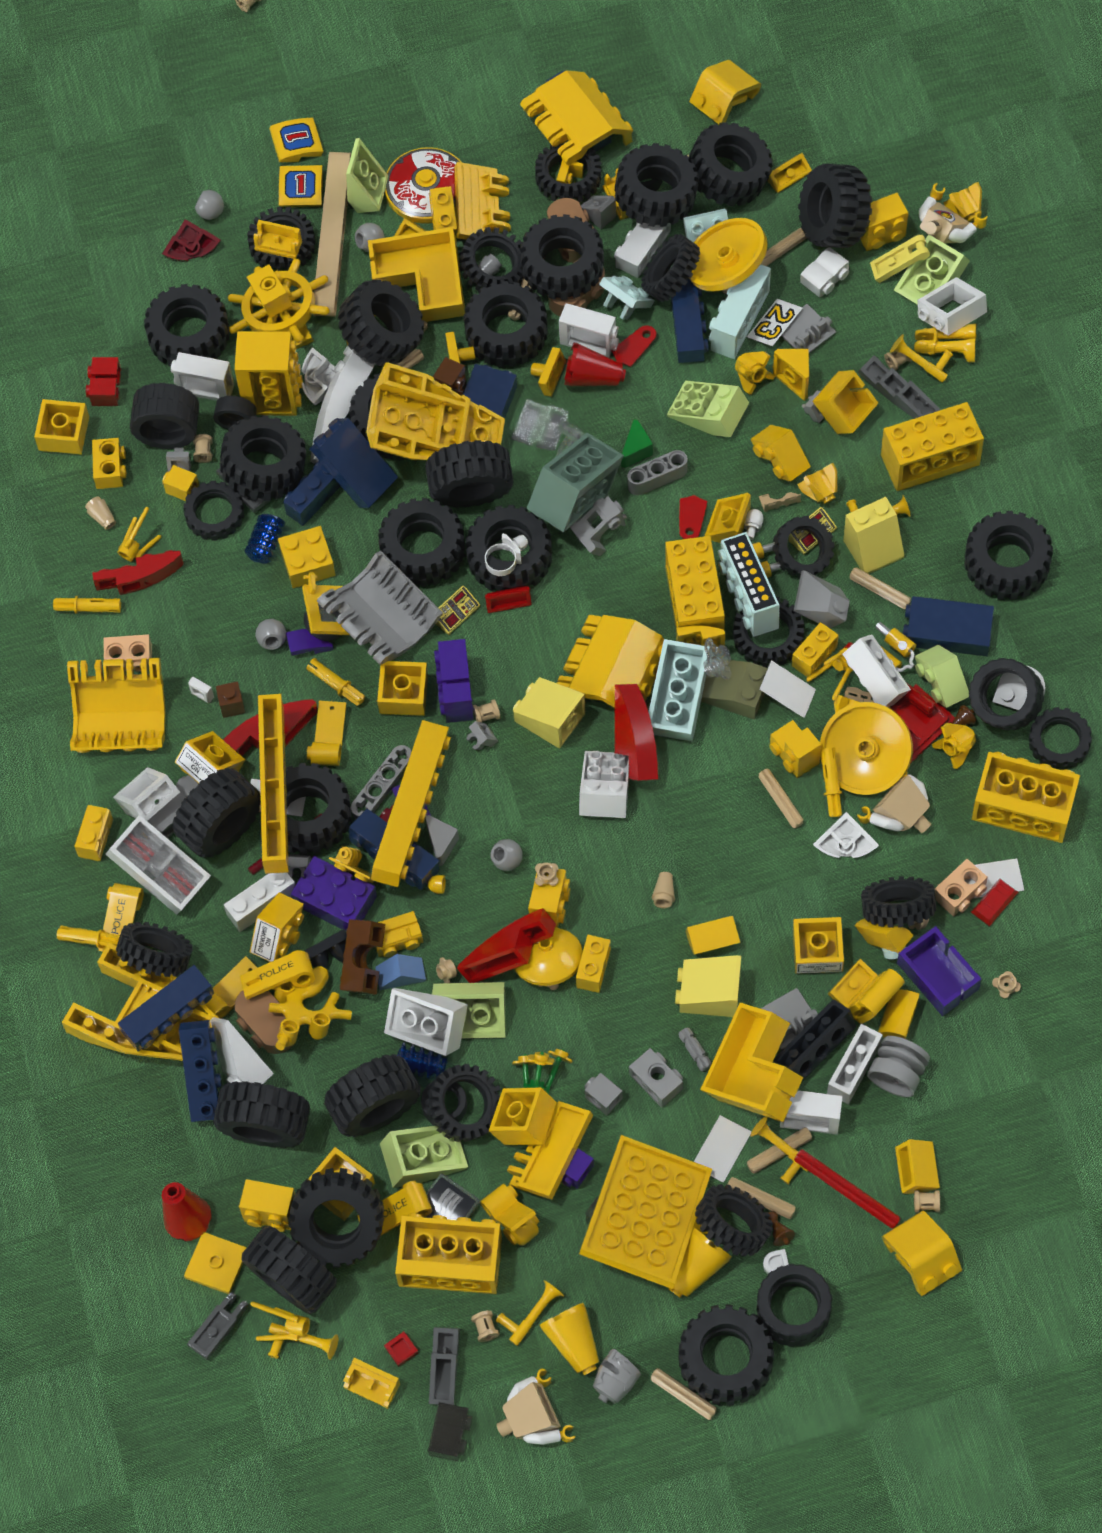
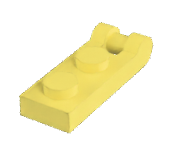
M917 235L870 262L875 280L881 283L915 262L929 258L930 253L928 248L925 247V237Z

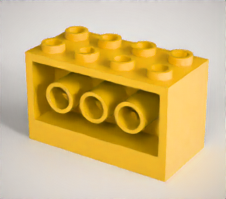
M237 331L234 370L240 397L251 401L256 406V415L297 416V407H301L299 388H302L303 377L300 375L301 368L300 364H298L296 340H292L291 332Z
M968 402L884 428L881 457L896 491H900L979 466L984 437Z
M705 536L665 542V568L675 627L710 626L724 630L725 615L711 537Z
M988 752L971 820L1063 843L1080 775L1075 774L1071 770L1052 768L1048 764L1031 763L1025 758L1016 759L1008 757L1001 752Z
M416 1213L402 1216L395 1272L399 1287L497 1294L502 1245L500 1223H496L495 1220L491 1219L475 1222L466 1217L449 1220L441 1215L423 1218L422 1215Z

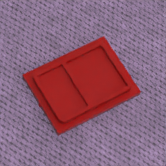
M917 684L913 688L935 703V709L930 714L924 713L904 697L890 708L904 720L910 731L913 743L911 763L943 734L941 729L943 725L947 722L953 723L954 716L939 703H936Z

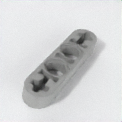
M405 745L395 747L351 804V811L355 819L364 812L358 813L357 807L362 808L366 804V809L368 808L374 813L405 773L411 755L409 747ZM405 753L407 759L402 758L398 762V754L402 756ZM385 770H393L395 772V776L391 779H385L382 774ZM378 787L382 792L379 796L373 797L369 794L370 789Z

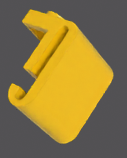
M726 60L709 66L702 72L689 102L717 124L726 122L732 106L745 102L748 97L753 99L758 94L761 83L731 60Z
M859 959L829 991L828 995L850 1009L854 1020L863 1024L877 1015L904 985L905 981L892 969L877 975L865 962Z
M925 1211L919 1212L882 1236V1240L889 1252L895 1251V1257L898 1262L911 1274L916 1291L921 1296L962 1271L951 1239Z

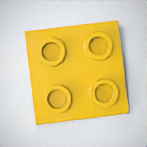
M342 847L336 858L329 857L330 860L335 862L334 867L345 872L353 873L354 871L356 872L354 877L365 882H374L371 880V873L358 867L362 858V853L359 849Z

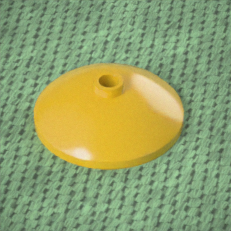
M555 928L553 937L533 944L528 964L514 969L523 980L534 985L551 986L562 983L578 971L583 953L581 943L569 931Z

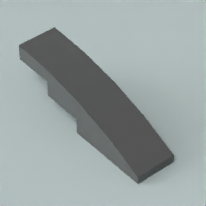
M873 356L858 371L876 390L914 419L941 410L911 380L907 382L893 368L889 370L876 356Z

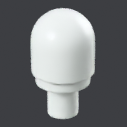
M757 509L748 511L744 522V528L747 530L746 532L750 540H754L755 533L761 529L764 519L762 512Z

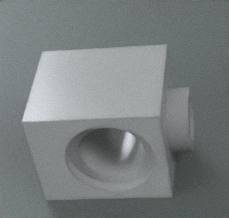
M602 1073L596 1078H590L584 1087L585 1098L606 1116L623 1099L622 1090Z

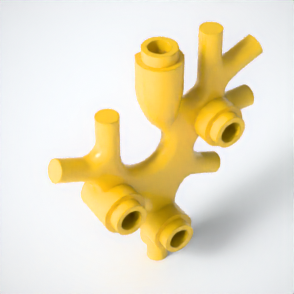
M322 966L314 968L315 981L307 987L298 988L289 981L273 988L275 990L274 998L280 1004L269 1003L268 1012L282 1013L286 1018L281 1022L277 1035L278 1041L275 1047L278 1050H284L285 1047L292 1046L296 1042L299 1028L303 1024L310 1025L309 1034L312 1038L320 1040L327 1035L331 1020H351V1010H341L335 1007L340 998V995L336 992L331 993L326 1004L320 1010L312 1011L303 1006L304 999L316 996L324 988L329 979V973L326 968Z

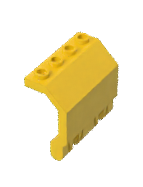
M566 70L538 87L534 93L524 98L520 103L521 107L531 118L542 113L535 119L534 123L552 146H558L568 140L557 150L567 165H571L581 159L590 147L612 134H622L625 146L633 142V129L629 122L623 121L617 107L611 106L608 96L604 92L601 93L599 91L596 81L593 78H589L585 72Z
M588 615L581 633L592 638H577L563 668L565 672L574 676H559L556 683L583 693L584 698L600 700L614 708L615 684H637L644 701H646L656 679L664 641L662 635L636 620L603 615L602 617Z
M142 658L140 662L142 674H134L132 659H126V670L124 659L103 660V669L101 660H95L96 676H88L86 660H81L80 668L79 661L67 662L68 681L71 687L73 707L71 751L87 753L91 750L110 752L114 749L134 751L136 748H146V750L153 751L163 747L165 740V700L160 658H149V671L147 658Z

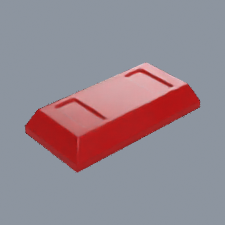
M528 586L490 592L485 595L487 613L532 605L530 588Z
M999 878L971 913L990 927L1018 894V891Z

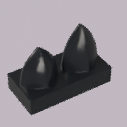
M344 929L304 950L309 954L312 967L322 966L326 969L328 968L327 949L333 957L343 963L347 937Z

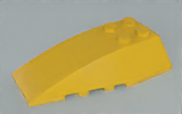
M386 362L373 389L366 433L370 447L412 460H428L435 451L438 452L443 447H449L455 443L460 444L464 441H491L501 445L505 418L482 405L470 401V398L465 395H459L452 391L451 387L446 384H440L428 374Z

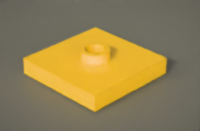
M204 1233L199 1239L184 1278L229 1294L243 1265L241 1260L242 1253L247 1247Z

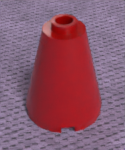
M573 342L571 347L573 353L568 358L564 385L618 386L619 382L624 381L626 369H622L623 364L579 343Z
M173 1182L164 1187L162 1191V1208L166 1231L172 1238L184 1239V1241L199 1238L207 1231L210 1218L212 1219L208 1203L181 1183Z

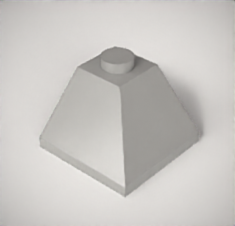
M805 570L801 571L794 611L817 623L821 622L828 628H833L845 622L850 601L841 588Z

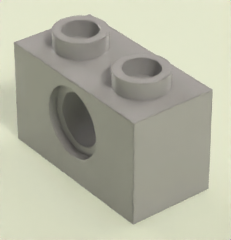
M649 1048L629 1066V1075L662 1108L683 1090V1077L676 1069L671 1070L666 1065V1059L659 1052L655 1053ZM655 1073H661L664 1077L660 1080H655L651 1076Z

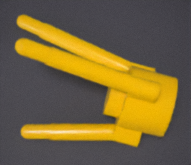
M145 507L138 521L137 517L132 519L124 540L118 548L117 553L127 561L132 562L134 558L141 557L161 539V535H157L141 550H139L140 544L134 540L149 511V507Z
M843 648L837 654L830 657L824 662L823 667L806 679L807 682H810L832 666L838 671L844 670L845 673L832 696V700H836L847 678L853 671L843 656V653L848 648Z
M254 1301L250 1303L253 1307L285 1318V1330L289 1331V1334L257 1336L255 1338L257 1341H298L299 1336L305 1337L310 1328V1319L308 1317L299 1316L278 1307L271 1308Z

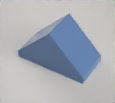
M396 954L375 967L376 971H379L378 984L380 990L426 981L422 958Z

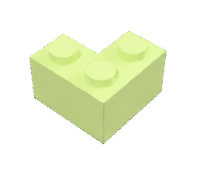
M937 645L914 656L917 663L915 669L920 677L927 679L931 683L933 688L931 695L936 703H940L947 708L969 697V690L955 654Z

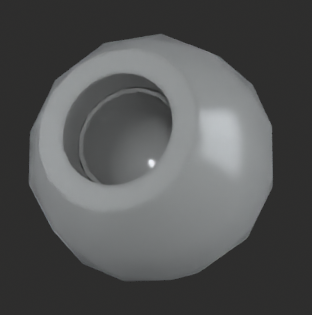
M205 190L202 191L194 208L200 217L211 220L217 218L223 212L224 202L222 196L216 191Z
M365 223L359 226L355 232L356 245L365 252H369L368 240L385 238L383 230L375 223Z
M266 619L259 623L256 628L255 637L261 647L274 650L284 644L287 631L280 621Z
M511 839L499 840L491 850L493 865L502 871L514 870L522 861V849L518 843Z

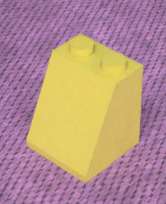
M886 497L846 515L843 541L862 571L870 574L904 558L897 514Z
M539 677L535 683L532 682L528 686L522 701L518 700L514 705V722L560 749L585 715L584 694Z
M741 956L684 960L683 968H678L677 982H682L681 990H676L675 1004H680V1013L733 1017L738 1006Z

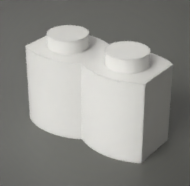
M829 247L804 269L800 275V283L819 298L824 294L827 295L833 290L836 282L844 280L849 274V261Z

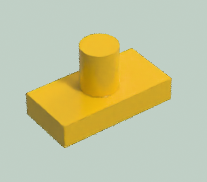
M454 332L445 333L449 359L458 363L475 359L473 346L457 349Z
M552 347L546 364L533 363L531 366V375L540 377L538 385L544 396L552 397L566 363L561 348Z

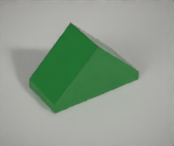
M633 419L622 452L624 456L621 461V467L624 468L653 455V443L640 422L636 419Z

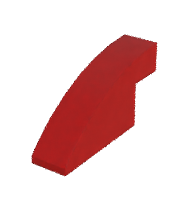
M615 684V754L629 756V779L638 781L658 779L656 744L651 719L642 693L637 684Z
M313 699L283 704L285 747L318 713L317 703ZM258 714L243 722L223 739L241 756L252 745L259 749Z
M544 908L529 913L484 941L458 965L457 969L469 983H475L528 964L533 944L553 937L556 923Z

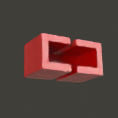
M92 357V364L88 366L87 370L90 384L86 385V397L90 398L92 406H118L119 387L116 386H120L121 366L118 357Z

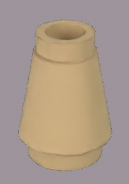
M97 496L86 504L87 514L104 527L105 530L112 528L116 524L104 499Z
M669 872L659 873L652 894L653 903L659 908H669L675 901L673 875Z

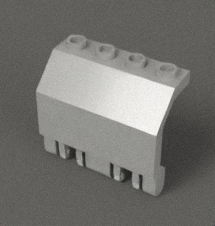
M382 551L375 553L367 567L352 582L337 590L333 588L328 590L317 600L324 609L327 608L326 611L329 614L337 610L341 613L336 621L342 624L341 626L354 640H358L357 643L360 646L368 642L372 644L367 653L373 656V659L379 665L392 661L411 650L435 626L443 614Z

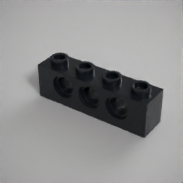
M833 999L774 1058L772 1063L785 1066L803 1077V1082L856 1028L851 1010Z

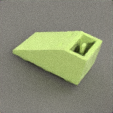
M685 381L667 416L711 435L731 437L749 401L739 386Z

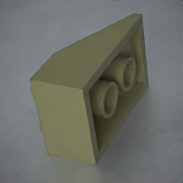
M710 658L701 702L755 720L765 695L760 690L768 668L751 662Z

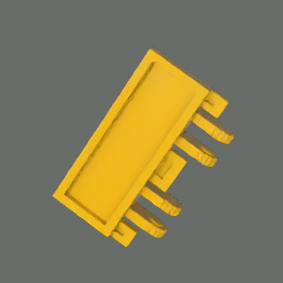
M457 162L454 166L457 238L467 240L473 232L476 234L479 229H482L484 232L486 227H490L491 232L495 227L499 228V233L503 232L504 229L508 232L511 231V225L505 222L509 221L510 212L499 210L498 198L499 196L506 197L509 195V188L505 187L509 184V178L498 174L496 168Z
M558 1101L543 1145H528L526 1152L532 1154L531 1156L519 1152L515 1153L514 1159L519 1163L525 1164L526 1167L525 1169L512 1165L508 1167L507 1172L513 1175L509 1185L552 1200L593 1117L591 1111Z

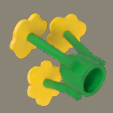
M556 1049L555 1052L549 1050L548 1054L544 1052H535L534 1055L530 1054L528 1056L524 1054L518 1057V1061H513L512 1065H523V1088H542L549 1094L550 1086L561 1061L570 1064L573 1061L568 1058L569 1054L564 1049ZM549 1055H551V1056L557 1058L556 1061H555V1063H554V1059H553V1058H550ZM554 1063L544 1086L545 1082L540 1081L543 1065H553ZM537 1064L535 1080L530 1079L529 1084L528 1065Z

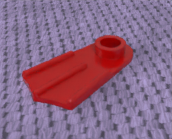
M645 325L618 344L616 351L611 350L616 361L632 367L655 340L656 330L652 326ZM650 334V337L644 338L643 335Z
M695 495L680 498L679 534L682 539L697 538L700 535L707 501ZM691 531L693 534L687 535L686 532Z

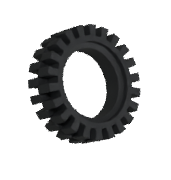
M550 144V150L545 147L543 154L539 153L538 159L535 162L536 185L539 186L540 192L544 191L545 197L548 198L551 195L552 201H556L558 197L560 199L577 198L578 202H582L583 196L588 199L591 197V193H596L601 181V161L594 149L590 151L588 149L584 156L577 160L579 163H583L588 171L585 178L576 183L566 184L557 182L549 174L550 168L563 160L557 150L564 144H559L558 147Z
M281 206L277 207L278 212L276 213L273 212V208L268 209L269 215H266L263 211L260 213L261 219L258 217L253 219L254 224H250V231L247 233L251 256L256 264L259 262L261 268L270 264L272 269L276 268V270L281 271V268H285V271H288L294 259L255 251L254 234L258 233V220L299 228L302 244L296 259L300 260L302 266L306 264V258L311 259V252L314 253L315 236L311 221L307 220L304 213L300 215V211L297 209L292 213L291 207H286V211L283 212Z
M486 227L484 232L482 229H479L476 234L473 232L467 238L460 253L459 263L461 264L459 268L460 271H464L462 275L464 279L469 277L468 284L470 286L474 283L477 284L475 287L477 291L481 287L489 288L492 283L502 284V281H509V284H514V282L520 283L522 281L523 270L520 251L522 242L518 240L515 243L516 236L513 233L509 238L506 236L508 231L505 229L500 234L499 228L495 227L493 232H491L490 227ZM485 246H494L502 249L511 259V272L503 276H492L485 273L476 263V251Z
M675 234L674 237L668 238V242L664 241L662 248L658 247L656 250L657 254H653L651 257L652 261L646 265L648 269L643 272L645 276L641 279L643 282L641 284L642 289L659 302L668 301L670 296L672 298L676 296V291L680 292L682 290L681 286L688 283L686 281L687 278L692 277L693 273L691 271L697 267L695 263L699 262L698 256L700 255L698 245L682 234Z
M777 596L779 618L787 624L790 632L789 637L782 645L774 648H763L753 643L744 626L742 611H740V614H736L733 625L734 645L736 648L738 647V653L740 655L744 654V659L748 662L750 659L757 665L758 662H762V666L766 668L767 663H770L771 660L776 664L780 662L781 665L786 664L787 658L791 661L793 653L803 643L804 622L803 619L801 620V614L794 611L793 604L789 607V601L784 599L781 603L780 597Z
M899 876L898 880H894V877H890L889 881L881 879L879 883L873 882L871 886H866L865 890H862L863 917L866 921H871V924L875 925L878 923L881 927H884L886 924L892 928L894 924H898V927H904L905 923L912 926L914 921L922 923L923 919L928 920L936 911L935 888L933 884H929L927 880L923 881L922 878L914 880V877L909 876L908 879H904V876ZM897 900H911L904 903H887Z
M135 922V924L129 923L125 925L121 930L116 952L123 962L128 961L127 965L130 967L136 965V970L141 971L145 969L147 974L155 972V976H161V973H163L165 977H170L171 974L178 976V973L181 975L187 970L193 946L189 944L190 941L188 939H184L185 936L182 934L177 935L175 930L168 931L166 926L159 928L158 924L153 923V926H150L149 922H144L143 925L140 922ZM144 946H149V947L157 948V949L162 950V951H164V952H159V951L151 950V949L146 948V947H144Z
M470 1064L455 1065L439 1074L430 1084L431 1088L427 1090L426 1096H429V1099L425 1101V1106H429V1110L426 1111L427 1116L432 1115L433 1120L430 1121L432 1126L437 1124L439 1127L437 1131L439 1133L445 1132L444 1137L448 1139L454 1137V1141L464 1140V1142H469L489 1132L500 1098L498 1091L501 1089L499 1085L494 1086L493 1082L496 1080L493 1076L490 1078L486 1076L489 1072L485 1069L479 1071V1066L474 1065L470 1067ZM467 1082L475 1086L481 1093L484 1100V1111L476 1123L461 1124L448 1114L444 1098L451 1084Z
M718 1184L717 1187L714 1185L706 1192L696 1207L695 1216L698 1217L696 1222L702 1225L700 1230L708 1232L706 1237L709 1240L714 1238L716 1240L714 1245L717 1247L720 1244L724 1245L723 1250L726 1252L732 1249L733 1255H738L739 1252L744 1257L748 1254L749 1256L757 1254L773 1231V1227H771L773 1224L772 1220L768 1219L770 1217L769 1213L763 1212L765 1207L762 1204L756 1205L758 1200L755 1197L752 1199L748 1198L750 1193L744 1191L741 1194L740 1188L736 1186L732 1190L731 1185L726 1184L725 1187L722 1184ZM717 1207L730 1210L740 1216L749 1226L751 1233L742 1232L729 1225L720 1216Z

